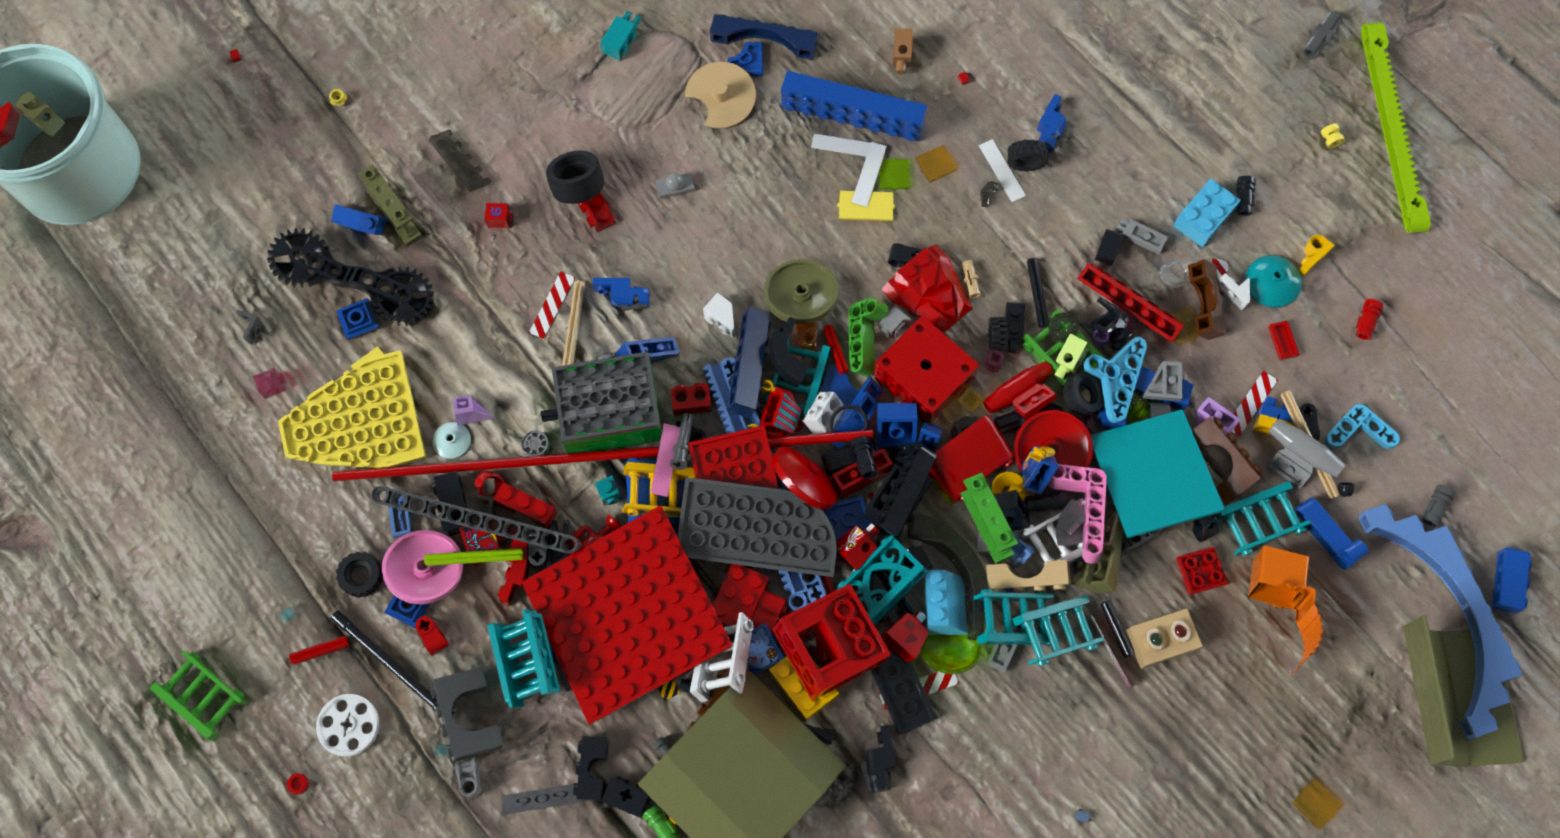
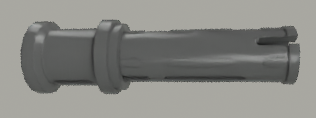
M688 413L682 415L678 440L673 446L674 456L670 460V466L677 470H684L688 465L686 461L687 455L690 453L688 443L694 420L692 414L689 415L687 420Z

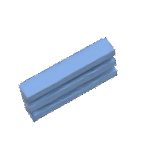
M405 497L398 499L399 505H401V502H405ZM389 507L392 537L395 539L413 532L411 513L405 511L407 530H405L402 510L397 509L400 531L397 532L394 508Z

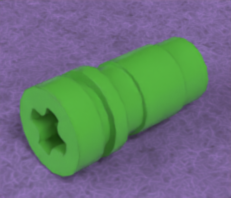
M655 804L642 815L645 821L648 820L649 827H653L659 838H681L677 833L676 827L666 818L665 811L662 812V808L658 804Z

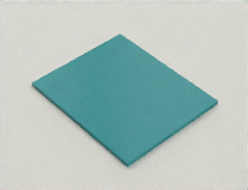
M1183 409L1090 435L1093 451L1100 469L1106 474V485L1127 539L1225 511Z

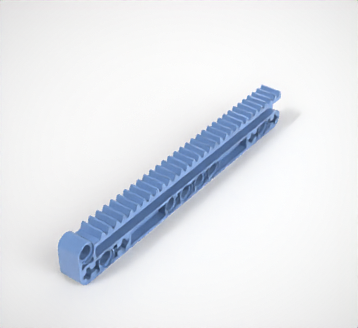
M731 357L725 358L721 363L712 366L707 364L703 367L706 382L708 383L709 390H711V395L713 396L726 434L750 429L752 427H747L750 424H756L758 427L760 425L757 412H753L747 418L727 411L733 378L727 367H731L734 372L735 359ZM776 473L778 486L782 490H786L784 483ZM779 570L782 585H785L784 591L791 593L789 608L792 612L816 601V598L813 597L812 588L815 587L817 595H820V598L826 595L819 575H813L815 577L814 581L807 582L804 579L805 575H807L805 573ZM795 599H800L803 601V605L795 607L792 602Z

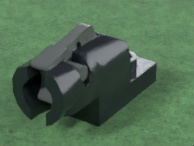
M889 725L880 726V732H877L878 744H882L883 747L869 749L865 762L861 764L862 772L871 793L891 790L890 772H888V769H894L896 762Z

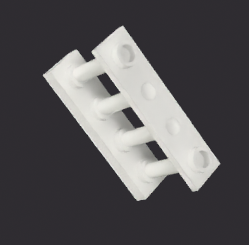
M1084 497L1076 501L1080 506L1085 508ZM1060 514L1037 526L1030 525V528L1023 530L1024 533L1021 536L1022 541L1030 537L1045 562L1044 566L1046 561H1055V559L1050 557L1037 533L1047 528L1057 545L1054 524L1058 522ZM1083 542L1079 543L1078 549L1073 552L1067 546H1058L1062 553V558L1058 560H1068L1069 565L1078 561L1082 556Z
M743 612L739 613L736 625L724 627L727 635L736 633L735 641L732 642L733 647L724 651L733 650L732 659L715 663L716 656L694 667L690 693L701 702L708 701L711 689L730 685L739 694L743 693L753 630V622ZM730 668L729 677L712 680L714 671Z

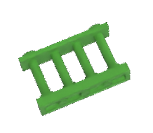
M1057 309L1052 313L1050 318L1051 324L1034 338H1031L1027 333L1024 335L1022 343L1025 350L1029 353L1031 352L1040 362L1047 361L1054 371L1052 375L1061 384L1062 389H1064L1063 385L1069 377L1067 376L1065 380H1062L1054 375L1059 365L1057 366L1051 357L1063 348L1070 333L1088 342L1090 350L1085 358L1094 354L1103 358L1104 356ZM1059 330L1064 337L1044 352L1038 343L1053 331ZM1068 358L1066 362L1070 363L1073 358ZM1090 359V366L1096 369V361Z
M982 472L963 480L967 490L961 492V497L995 564L1014 557L1011 547L1018 545V542Z
M183 650L181 654L188 660L167 683L161 685L154 682L149 689L206 739L215 741L220 736L215 731L217 729L216 725L237 702L244 706L248 702L243 699L245 695L237 688L233 690L201 663L202 658L194 651L189 653ZM195 665L202 671L201 674L181 696L178 695L176 697L172 694L174 686ZM208 677L216 683L214 688L196 708L190 709L186 706L187 700ZM224 690L231 697L210 721L204 722L201 719V713Z

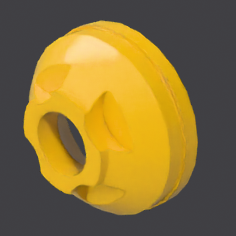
M1014 472L999 474L991 486L993 495L1002 493L1004 488H1010L1013 483L1016 485L1022 483V477ZM1027 491L1019 493L1022 500L1025 499Z

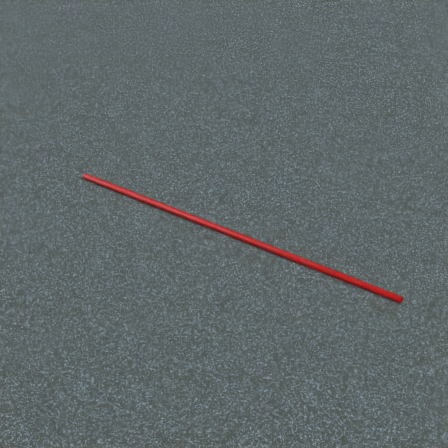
M862 430L768 438L770 447L846 442L860 436H867L869 440H872L873 431ZM660 446L338 471L332 473L333 481L449 473L453 471L462 472L658 456Z

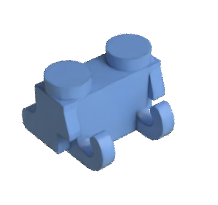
M1012 531L1018 542V545L1011 547L1014 553V557H1011L1014 561L1012 567L1015 569L1020 562L1025 564L1034 554L1035 550L1032 545L1024 543L1019 538L1018 533Z

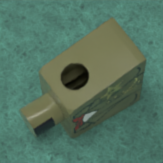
M31 92L21 95L20 99L15 103V107L27 120L51 137L65 124L45 102ZM42 115L47 116L48 119L42 121Z

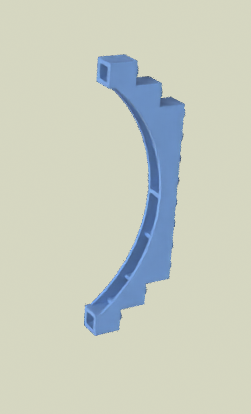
M1386 504L1364 511L1358 516V519L1366 535L1370 533L1375 534L1410 551L1427 564L1452 592L1469 626L1475 653L1473 694L1464 718L1458 721L1467 741L1498 730L1496 719L1489 710L1511 702L1508 691L1503 687L1502 683L1513 680L1523 674L1520 664L1515 660L1511 652L1509 643L1505 641L1502 635L1500 625L1496 623L1490 606L1482 596L1481 588L1473 578L1472 570L1467 566L1462 551L1458 549L1454 541L1453 533L1449 531L1447 526L1425 533L1424 525L1417 515L1394 521V515Z

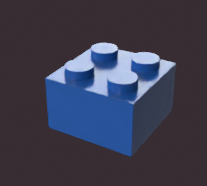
M877 403V447H895L897 445L916 443L918 420L916 403Z

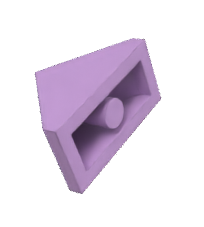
M472 395L452 398L457 426L496 419L472 399Z
M1210 397L1196 411L1197 426L1208 417L1214 416L1224 423L1225 426L1223 428L1227 433L1231 432L1241 420Z

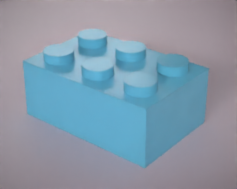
M1210 179L1180 213L1173 227L1203 248L1234 212L1241 200Z

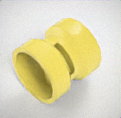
M1337 123L1330 124L1321 130L1322 137L1326 138V145L1329 149L1338 147L1345 142V137L1343 134H1340V127Z

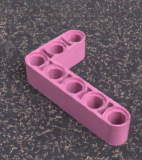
M1058 464L1059 467L1050 479L1048 486L1058 490L1085 493L1084 516L1086 521L1083 525L1082 558L1085 562L1094 564L1099 561L1103 550L1106 474L1101 469Z

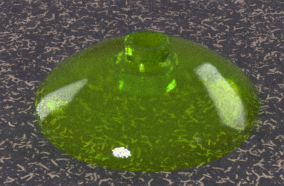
M967 630V635H927L920 649V654L925 663L934 670L946 674H959L972 669L978 663L981 655V646L978 644L977 637L969 630Z

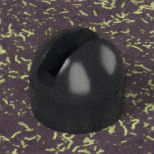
M1338 483V491L1341 496L1350 497L1353 495L1355 490L1354 483Z

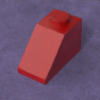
M10 102L0 107V148L14 139L21 115Z

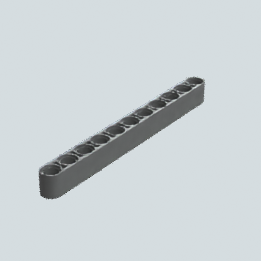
M377 486L371 492L374 502L392 508L567 554H573L581 549V541L571 535L384 486ZM385 491L386 497L381 501L380 494ZM401 496H404V504L399 505L398 499ZM422 500L424 506L418 511L417 503ZM441 505L442 513L436 515L435 509ZM460 510L461 517L459 520H455L454 514ZM479 515L480 522L474 525L472 522L473 518ZM498 520L499 527L493 530L491 524L493 521ZM513 525L518 527V532L515 535L510 533V528ZM532 530L537 532V537L534 540L529 539V533ZM550 535H555L556 542L553 545L548 544ZM569 540H574L575 547L572 550L567 549V542Z

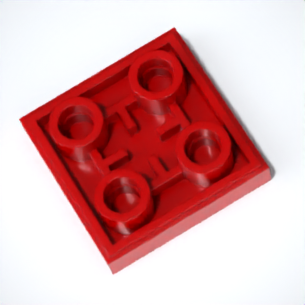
M1215 547L1176 558L1189 596L1228 585Z

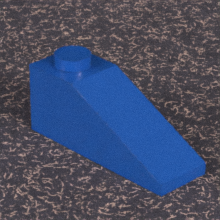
M334 204L331 218L333 223L373 235H383L387 217Z
M675 337L624 342L616 352L617 357L648 352L651 363L680 354Z
M925 423L921 428L918 442L936 452L944 430L936 424L931 423L929 425Z

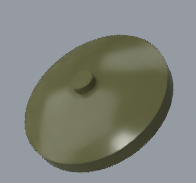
M797 259L779 265L768 275L764 285V297L769 310L779 319L787 321L789 317L796 319L795 324H808L826 317L834 309L839 298V285L836 276L827 266L813 260Z

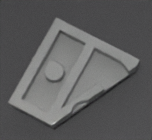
M1163 361L1145 391L1143 399L1181 401L1182 362Z

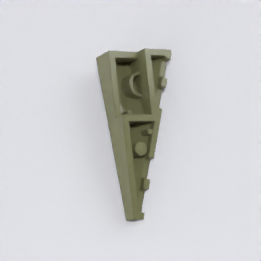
M1115 507L1113 510H1109L1107 514L1109 518L1104 525L1103 550L1099 561L1094 564L1085 561L1080 562L1078 565L1079 571L1075 578L1071 577L1072 585L1095 593L1116 591L1124 529Z

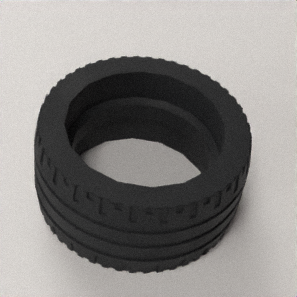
M584 150L570 151L556 157L547 166L546 177L554 198L561 203H581L592 199L603 189V172L597 157L593 153ZM577 175H582V176H579V177L574 178V179H569V178L574 177V176H577Z

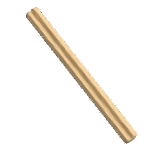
M575 281L562 366L574 363L585 291L584 281Z
M1288 390L1281 393V398L1295 427L1312 437L1291 391ZM1315 468L1329 498L1339 496V491L1331 475Z

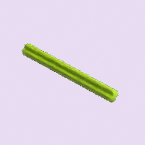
M519 548L426 554L424 556V563L427 566L513 561L522 560L524 552Z

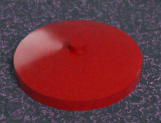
M1048 410L1031 416L1022 424L1015 437V461L1021 472L1022 464L1029 455V450L1034 446L1053 448L1055 450L1054 457L1057 463L1061 465L1088 468L1092 459L1093 445L1089 431L1078 418L1064 411Z
M786 446L780 447L773 454L772 464L777 475L797 497L812 507L821 510H829L837 502L838 494L834 484L812 459L802 452Z

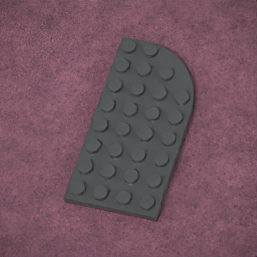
M685 478L677 537L688 558L834 577L837 550L836 539L830 521L821 509L805 503L792 491Z

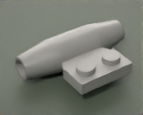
M1279 419L1270 428L1269 433L1285 448L1279 449L1267 466L1300 489L1312 475L1313 468H1317L1334 477H1337L1344 469L1345 464L1330 449L1301 429Z

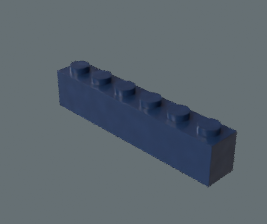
M751 306L742 316L727 409L729 412L747 418L753 412H756L759 407L757 399L762 389L760 379L764 374L762 366L767 355L765 347L769 341L767 332L771 327V321H769L770 313Z

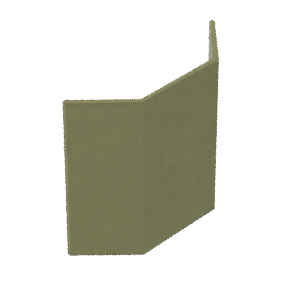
M1426 615L1403 626L1430 764L1435 766L1472 767L1523 763L1524 758L1511 702L1489 710L1495 717L1498 730L1467 741L1458 721L1464 718L1469 707L1475 682V653L1470 630L1445 632L1429 630ZM1507 682L1502 683L1509 694Z
M748 669L745 673L743 693L739 694L730 687L656 763L638 785L690 838H783L823 795L846 765Z

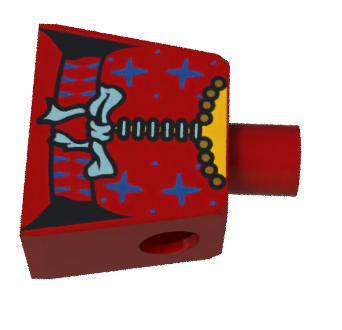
M468 527L459 528L467 552L502 550L500 541L506 539V537ZM480 562V563H472V564H473L474 566H478V565H480V564L483 563V562Z

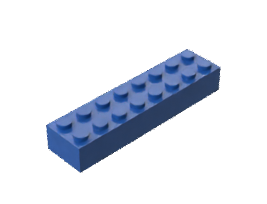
M791 71L786 72L781 87V107L788 111L794 110L805 115H814L821 119L834 120L840 124L846 123L857 128H866L873 132L886 133L892 137L906 138L909 141L919 142L927 110V105Z

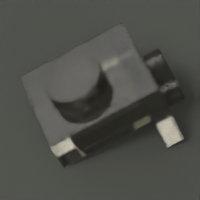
M964 416L959 419L960 421L954 422L953 429H951L952 438H955L978 421L977 417Z

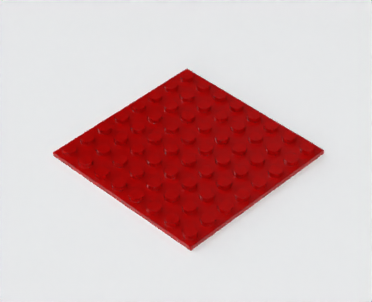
M661 505L522 581V585L534 610H537L538 614H542L547 638L588 725L597 722L733 647Z

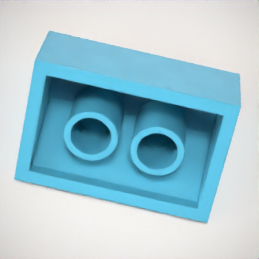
M927 570L928 572L924 575V596L928 635H967L964 579L947 570Z

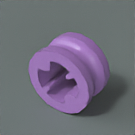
M1094 330L1091 340L1096 346H1104L1108 342L1110 334ZM1098 333H1100L1101 336H1104L1103 340H1101L1100 338H1096Z

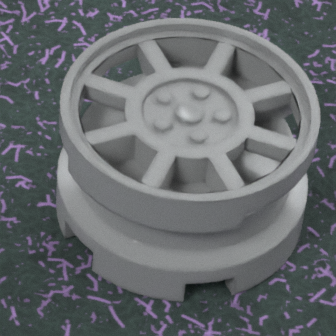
M530 431L524 435L521 441V447L527 457L548 455L550 452V442L541 431Z

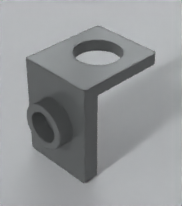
M237 309L236 313L242 319L250 321L243 339L248 344L253 345L256 337L261 333L263 323L257 316Z

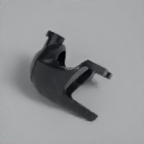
M1100 297L1097 302L1104 306L1108 312L1091 321V324L1084 321L1082 325L1091 330H1098L1103 333L1110 332V341L1113 342L1112 347L1120 350L1124 342L1133 334L1134 322L1127 312Z

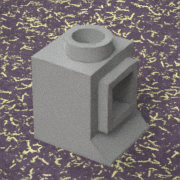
M894 306L885 318L880 321V332L887 338L896 337L905 326H910L911 318Z

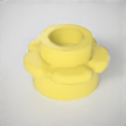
M335 89L330 93V103L334 106H342L347 100V95L342 90Z

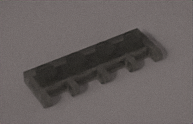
M451 130L430 136L429 142L469 192L491 183L489 177L484 179L480 175L482 168L480 166L474 167L469 161L472 158L470 153L464 155L459 149L462 143L460 141L454 142L451 139L453 135Z

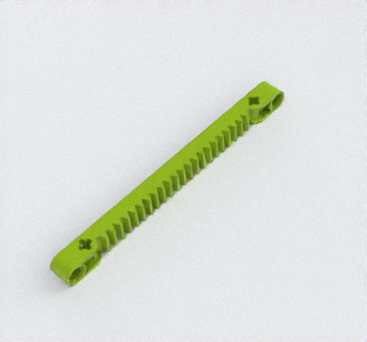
M1383 22L1364 23L1361 28V38L1404 227L1407 233L1428 232L1431 225L1425 198L1418 195L1421 188L1417 187L1419 181L1415 180L1418 175L1414 174L1416 168L1412 167L1415 162L1410 161L1413 155L1409 154L1412 149L1407 148L1410 142L1406 141L1409 138L1408 135H1405L1407 129H1404L1406 123L1402 122L1404 116H1400L1403 110L1399 109L1401 104L1397 103L1400 97H1396L1398 91L1395 90L1397 85L1393 84L1395 78H1392L1394 72L1390 71L1392 69V66L1389 65L1391 60L1387 59L1389 53L1384 52L1389 45L1385 24Z

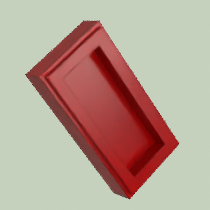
M1288 320L1268 326L1280 361L1296 358L1300 355Z

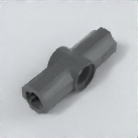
M1330 11L1323 22L1316 27L1310 37L1311 39L1302 51L1306 58L1316 59L1323 47L1327 46L1335 33L1334 31L1343 20L1339 12Z

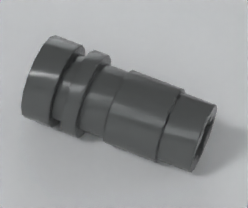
M1437 485L1431 496L1432 500L1424 512L1422 521L1429 526L1437 527L1447 510V506L1451 505L1456 492L1445 485Z

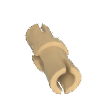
M968 260L962 263L965 275L964 283L967 284L969 297L976 299L981 296L978 285L979 277L975 273L974 262Z

